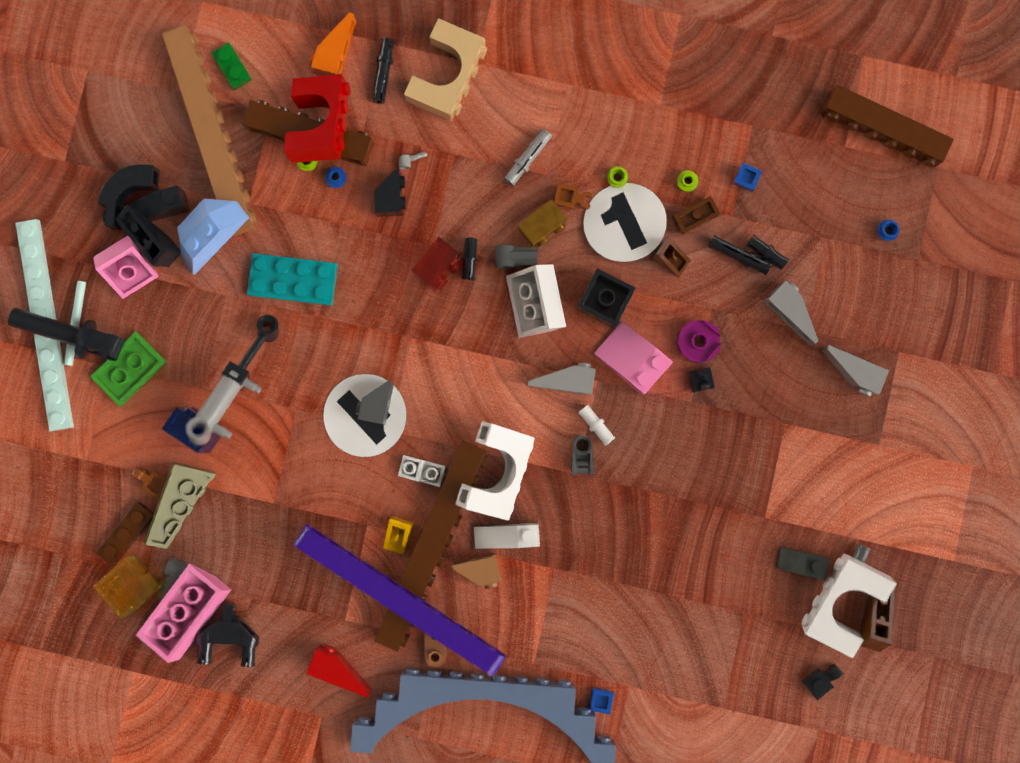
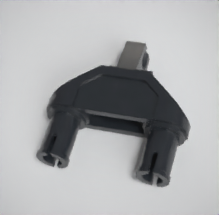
M227 603L224 605L223 615H219V620L196 636V642L199 644L197 664L202 665V662H204V665L212 664L213 644H231L242 647L241 666L254 667L255 648L259 644V637L249 625L240 619L239 615H236V604Z

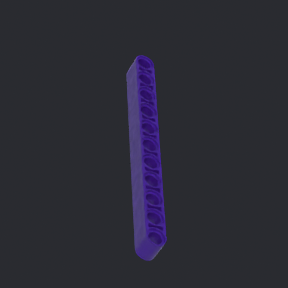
M305 524L293 542L294 546L487 674L494 676L506 658L505 654L315 528Z

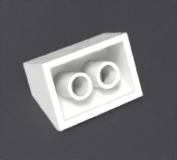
M553 264L535 265L506 276L519 338L566 327Z

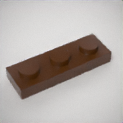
M136 502L96 554L112 567L116 566L152 521L154 513L141 502Z

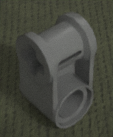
M577 435L572 441L571 476L576 474H589L593 476L592 441L585 435ZM580 439H585L588 443L587 448L583 451L578 450L576 447V443Z

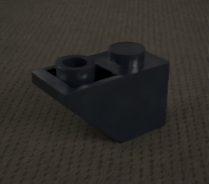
M395 169L374 191L375 213L378 217L403 216V209H406V197H402V189L406 188L405 176H401L399 169Z

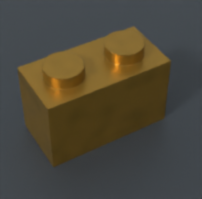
M551 199L520 222L517 229L531 247L538 246L540 248L549 241L548 237L553 233L557 235L566 228L567 218Z

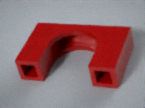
M342 74L293 78L291 97L298 109L324 107L329 109V114L326 120L315 129L286 132L284 152L291 163L341 159V153L345 147L343 135L347 129L345 116L348 113L347 97L350 95V85L345 81Z

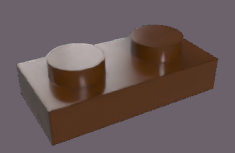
M709 196L673 215L672 218L681 235H684L719 217L721 214L712 197Z

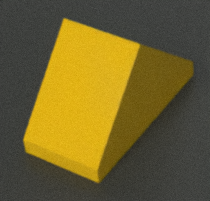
M394 516L390 518L383 549L404 555L414 523Z

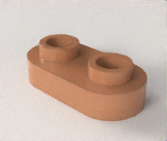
M424 633L426 663L434 668L442 666L446 661L447 647L427 633ZM437 653L439 659L433 660L431 655Z

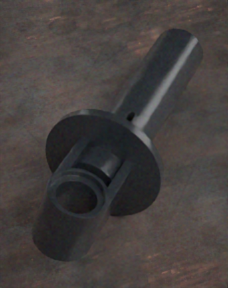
M13 308L8 317V325L75 346V356L78 359H84L88 353H92L111 361H117L125 343V340L119 336L97 331L96 322L91 319L87 320L80 328L19 308Z

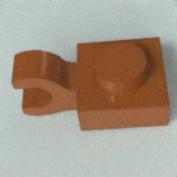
M137 467L132 475L144 483L140 489L159 501L167 478L156 470L149 474L142 467Z

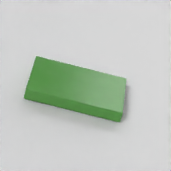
M135 331L125 341L117 361L107 359L90 378L119 407H122L167 361L139 332Z

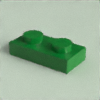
M230 42L211 52L234 91L252 81Z

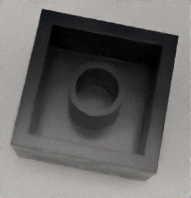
M597 268L576 310L614 329L636 287Z

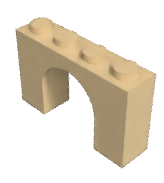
M438 18L430 35L431 45L453 54L461 63L460 74L453 82L442 86L434 85L412 76L404 97L406 102L452 121L454 115L458 116L462 104H460L463 96H467L470 89L469 81L471 77L475 78L479 68L477 63L479 59L484 58L487 47H485V38Z

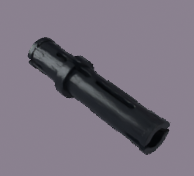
M385 37L381 39L380 54L376 59L378 66L371 101H376L377 104L385 103L390 66L393 65L394 61L392 54L395 40L391 39L390 42V38Z
M716 235L713 236L708 246L743 263L744 267H751L764 275H767L772 265L771 262L756 256V253L752 251L749 253Z

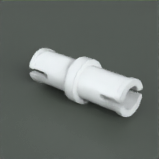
M589 405L578 412L589 425V430L598 436L604 446L616 438L603 424L605 421L599 419Z

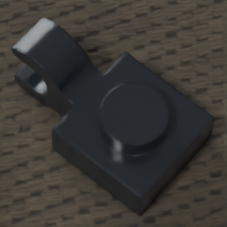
M833 664L824 672L817 668L803 679L802 682L815 699L819 700L834 688L831 681L840 678L843 672L838 666Z

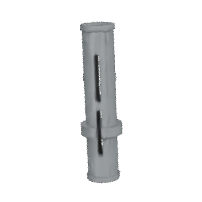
M545 129L540 130L521 157L513 162L514 165L510 171L503 177L509 185L515 186V183L523 173L528 172L530 164L552 138V135Z

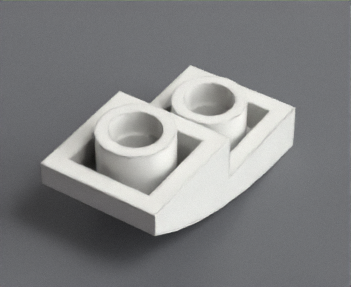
M403 455L398 476L442 487L448 467Z

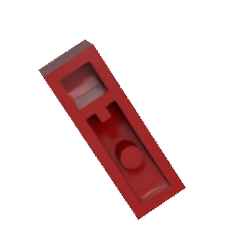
M324 644L317 647L306 674L368 698L372 688L339 652L335 651L333 646Z

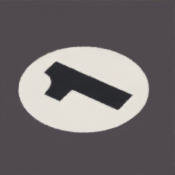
M626 183L621 188L609 186L600 191L589 203L590 208L586 210L584 216L585 235L592 248L603 257L619 262L638 260L650 254L662 241L667 224L666 212L660 199L649 189L632 183Z
M371 374L351 376L340 382L329 394L324 407V425L330 439L342 451L359 457L379 455L390 449L402 435L406 423V407L401 394L395 386L393 387L386 425L359 420L358 415H356L357 403L361 402L364 396L387 382L386 379Z

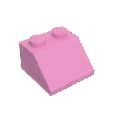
M129 236L124 237L93 257L95 269L122 299L159 277L155 268Z

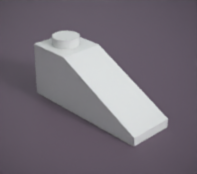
M538 522L474 527L475 549L540 547Z

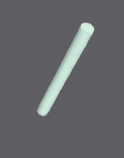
M77 281L70 323L77 327L80 325L86 282ZM67 344L64 365L73 366L75 346Z

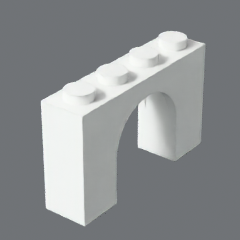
M482 421L475 442L498 449L505 460V471L501 480L495 486L488 489H480L462 483L455 504L467 510L509 521L510 515L514 510L516 496L520 491L523 474L527 469V461L533 449L535 438Z
M843 553L842 557L836 560L831 576H828L824 581L821 594L814 598L813 608L810 613L804 616L802 628L806 635L853 658L864 639L858 631L833 618L832 608L835 600L844 592L860 590L886 602L897 583L891 576Z

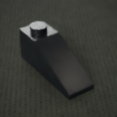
M177 185L155 191L130 203L151 222L190 212L186 193Z
M127 204L115 219L152 266L170 267L181 254L180 249L171 238L132 205Z

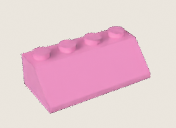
M189 564L136 636L166 662L180 660L232 589L216 576Z

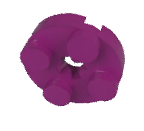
M692 321L680 330L677 346L682 356L691 362L702 363L709 361L720 350V333L708 321ZM695 336L697 338L701 336L704 338L702 341L704 343L703 347L700 345L695 346Z

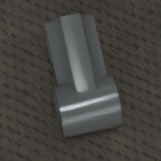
M498 245L495 247L497 269H513L518 266L537 265V247H515L513 245Z
M173 557L169 560L164 571L165 579L157 596L160 601H162L189 565L188 563Z

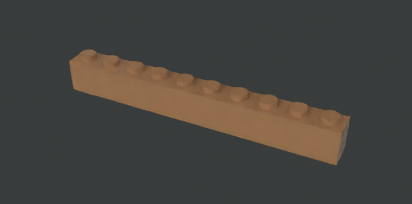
M186 25L162 33L216 200L237 201L249 216V219L233 236L257 229L255 222H257L256 214L253 209L250 210L248 202H251L249 193L246 189L244 190L242 185L244 177L241 170H237L235 163L238 162L234 150L230 149L229 143L231 138L228 131L223 128L222 123H225L222 112L218 111L216 106L218 98L214 90L211 91L209 84L212 83L208 71L204 70L203 64H206L202 52H198L196 46L199 44L195 32H191Z

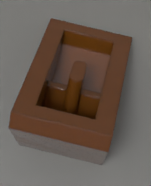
M670 237L666 238L652 258L654 262L677 277L681 276L691 261Z

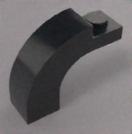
M132 165L113 174L103 186L98 200V204L106 208V211L103 212L104 226L112 230H121V226L115 219L122 212L126 199L137 191H158L160 170L153 165Z

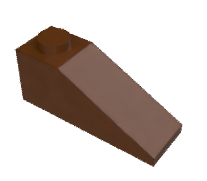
M895 587L886 602L869 594L861 624L860 635L864 639L861 647L881 652L892 645Z

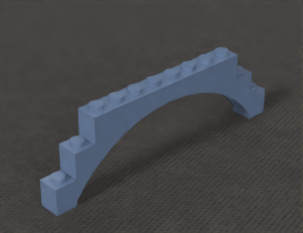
M407 668L406 671L403 670L401 673L399 696L392 692H384L383 695L378 696L375 721H372L370 717H360L355 720L352 725L350 752L372 754L375 745L385 734L399 723L430 707L447 702L478 699L510 703L541 715L570 736L585 753L590 763H615L616 744L614 739L606 735H599L598 738H594L595 713L586 707H579L578 710H574L576 688L575 684L571 683L570 680L559 679L558 682H549L547 678H536L535 681L528 680L525 676H515V679H509L501 674H495L493 677H484L483 673H471L470 676L463 675V672L450 671V674H444L436 669H430L428 672H419L418 668Z

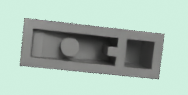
M785 281L764 300V303L809 346L816 344L818 338L802 295L798 292L799 289L796 285Z
M830 345L822 348L823 354L849 384L859 390V394L867 397L880 394L889 370Z
M578 363V366H572L528 381V386L592 395L596 369L591 368V364Z

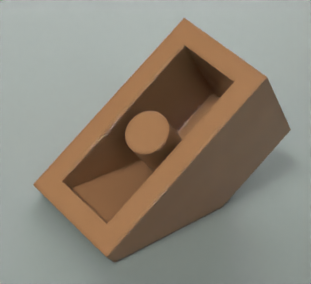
M496 554L453 564L455 571L479 587L485 586V589L498 586L497 583L501 582Z

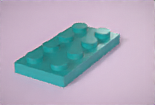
M252 253L247 295L333 306L338 264Z

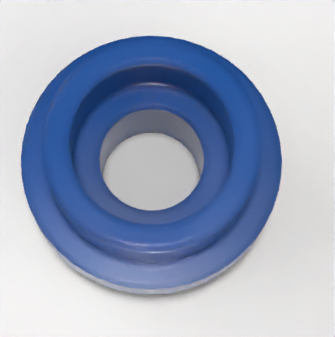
M332 167L326 172L325 180L330 187L340 188L346 183L347 176L342 168ZM334 174H339L337 180H332Z
M885 220L877 228L878 236L884 241L894 240L900 231L898 224L893 220ZM886 227L890 229V234L885 232Z

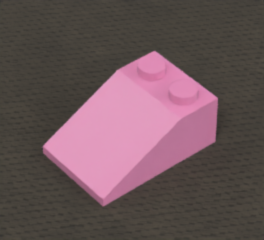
M623 322L618 325L594 353L641 396L647 393L673 363L658 348Z

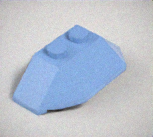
M203 199L177 227L181 258L192 274H196L249 219V216L237 201Z

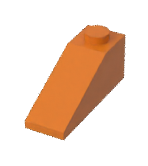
M349 12L317 46L315 54L312 53L310 66L314 74L319 76L341 74L356 25L353 13Z

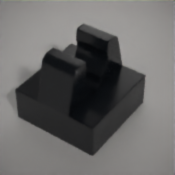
M711 367L688 372L693 393L715 388Z

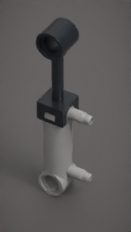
M263 315L258 319L257 338L238 365L229 361L221 373L222 378L197 415L188 422L186 431L189 440L193 444H206L210 440L212 431L229 439L232 433L220 426L218 422L238 392L242 391L245 387L260 393L262 388L250 380V374L246 368L264 342H272L278 338L279 325L274 316ZM266 326H270L273 328L271 331L263 330V328ZM197 428L205 430L201 435H195L193 431Z

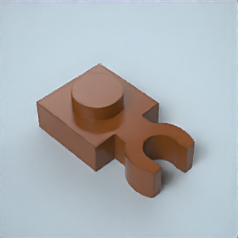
M558 183L554 203L558 207L574 210L575 204H578L582 209L588 210L590 205L585 204L583 199L592 198L593 194L590 192L578 194L579 187Z

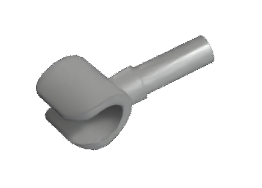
M426 151L411 156L402 155L399 158V168L401 170L411 168L410 162L426 157Z

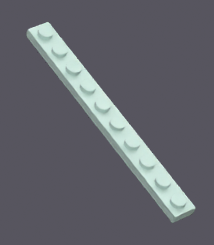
M34 219L16 223L30 312L56 320L40 220ZM34 334L49 431L74 428L60 341Z

